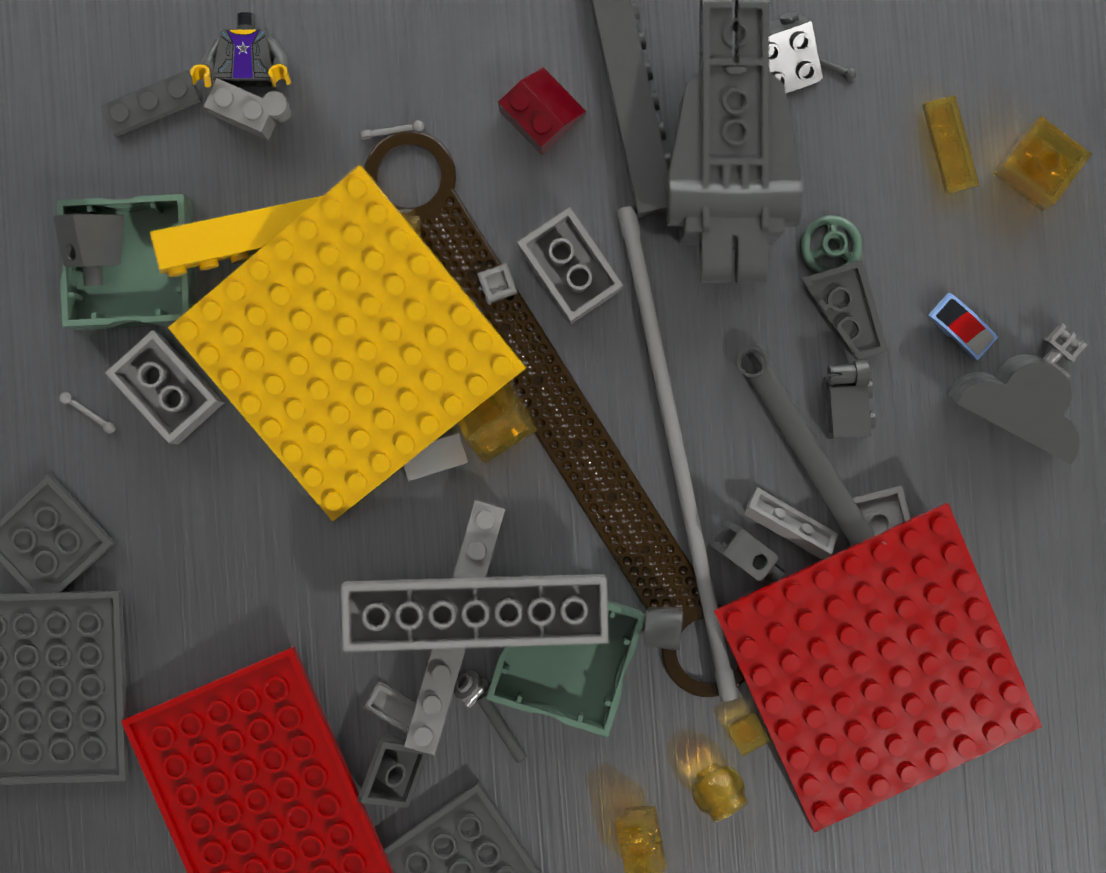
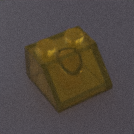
M510 381L458 422L466 443L484 463H487L537 431L529 410Z

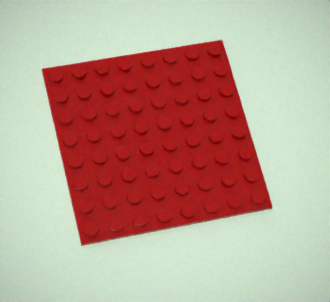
M944 503L714 610L814 833L1042 727L948 503Z

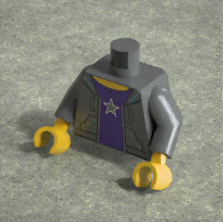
M249 12L237 13V29H222L220 37L213 41L200 64L193 66L190 70L192 85H196L198 80L204 79L205 87L211 86L212 75L214 81L218 78L236 87H278V80L285 79L287 85L291 84L288 74V56L279 42L270 37L265 29H256V15Z

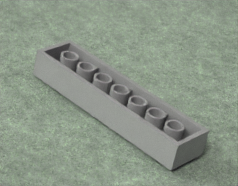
M604 574L345 581L342 584L343 651L608 643L607 577Z

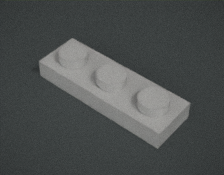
M757 487L747 504L744 515L822 560L832 555L838 533Z

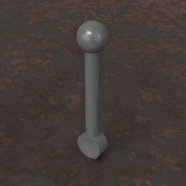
M819 57L820 65L843 74L847 80L851 81L856 78L857 74L853 68L845 69Z

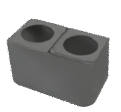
M648 606L645 617L644 646L680 650L683 608Z

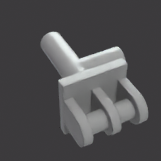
M1061 323L1048 337L1044 338V341L1052 349L1043 359L1060 369L1069 379L1071 374L1062 368L1057 361L1063 356L1066 360L1074 362L1087 343L1084 341L1079 342L1076 339L1077 335L1074 332L1069 333L1066 331V325ZM1058 336L1063 340L1060 344L1055 341ZM1068 346L1073 348L1070 353L1066 350Z

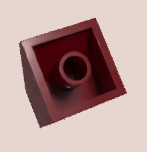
M544 67L520 80L498 101L499 112L541 155L587 112Z

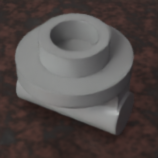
M467 671L457 678L454 694L456 698L471 708L491 683L475 671Z

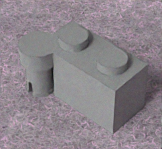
M216 78L204 104V108L212 116L268 141L276 125L274 120L278 119V122H285L291 116L289 103L281 92L270 91L261 98Z

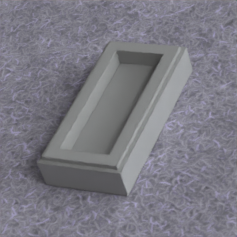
M460 433L435 440L404 465L408 481L469 463Z
M378 681L362 709L403 733L408 734L417 702Z

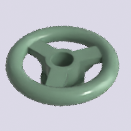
M835 215L823 216L810 223L802 235L800 245L801 254L806 265L815 273L834 269L824 267L815 261L824 255L842 258L846 261L845 264L841 265L844 266L859 261L863 247L861 235L855 225L849 220ZM827 225V234L823 237L821 246L810 252V241L813 234L820 227ZM837 225L844 228L850 234L853 241V252L847 250V237L842 232L837 231ZM828 241H835L837 250H831L828 247Z

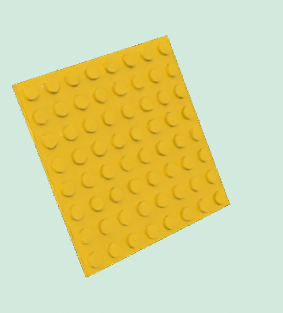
M362 165L357 166L168 327L332 522L526 369L522 361Z

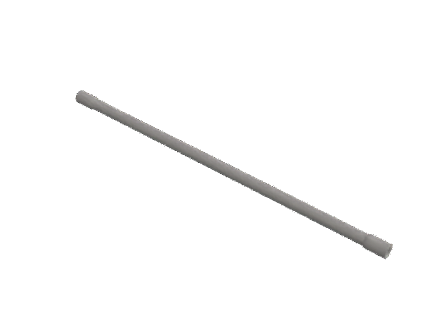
M627 206L618 209L617 213L622 237L627 248L715 667L716 685L720 702L731 701L739 698L733 670L730 667L724 633L714 613V610L718 609L642 249L635 206Z

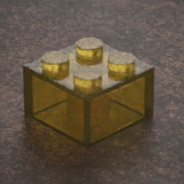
M1040 116L1026 128L993 172V175L1043 211L1058 201L1092 153L1043 116Z

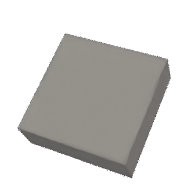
M507 263L477 273L488 304L518 294Z

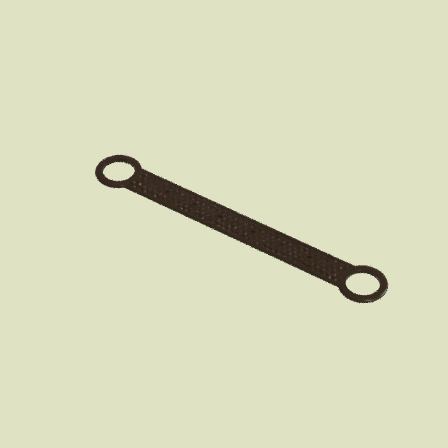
M414 130L401 131L384 137L370 151L364 165V169L378 186V172L382 161L391 151L399 147H421L429 151L438 161L441 169V183L437 193L430 201L413 208L393 205L526 366V369L505 384L506 389L645 609L647 610L648 606L683 608L682 633L691 623L704 619L694 568L518 289L516 288L518 294L488 304L477 273L502 264L454 190L456 169L451 154L438 139L424 132H416ZM662 648L664 667L669 677L677 686L699 697L719 696L716 681L701 682L691 678L681 668L677 659V650ZM737 664L733 673L736 687H739L745 679Z

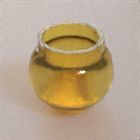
M714 763L695 775L698 781L693 785L692 797L697 807L704 814L710 815L714 823L729 817L749 803L744 794L746 792L744 781L734 768L730 766L719 767L717 763Z

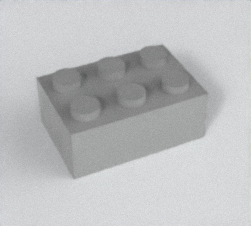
M568 207L517 242L518 249L570 325L620 292L624 286L571 207Z
M155 330L148 333L105 372L169 444H180L225 403L163 333Z

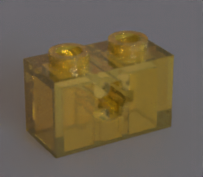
M656 806L625 808L615 820L625 873H663L667 863Z

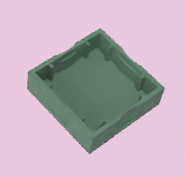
M185 194L147 195L125 200H109L104 198L57 200V215H124L121 263L119 266H102L104 285L84 286L83 267H65L62 261V276L60 280L62 327L71 330L169 326L197 303L196 267L186 269L187 274L177 277H168L167 273L160 274L150 237L151 231L194 223L193 201Z
M607 600L608 643L502 646L486 700L528 713L548 715L566 725L609 737L622 695V682L630 661L633 659L646 614L644 611Z

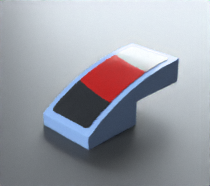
M947 293L928 315L936 326L947 337L953 338L971 359L979 360L998 339V336L952 293Z

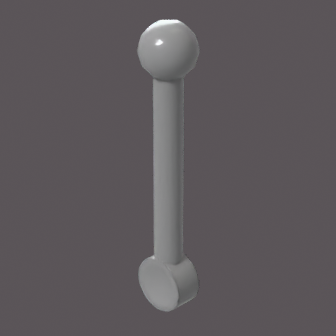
M417 120L410 125L372 131L363 130L359 132L360 139H370L374 136L414 130L422 132L424 123Z
M62 392L60 394L59 400L61 403L72 405L100 424L106 433L111 434L115 431L116 426L113 422H106L73 399V395L70 392Z

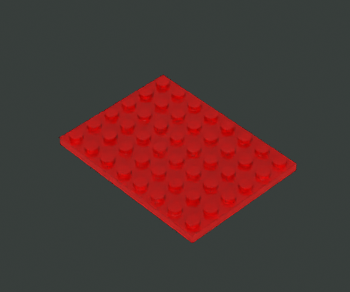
M295 646L121 721L187 873H394L364 803L357 801L359 797L358 789Z

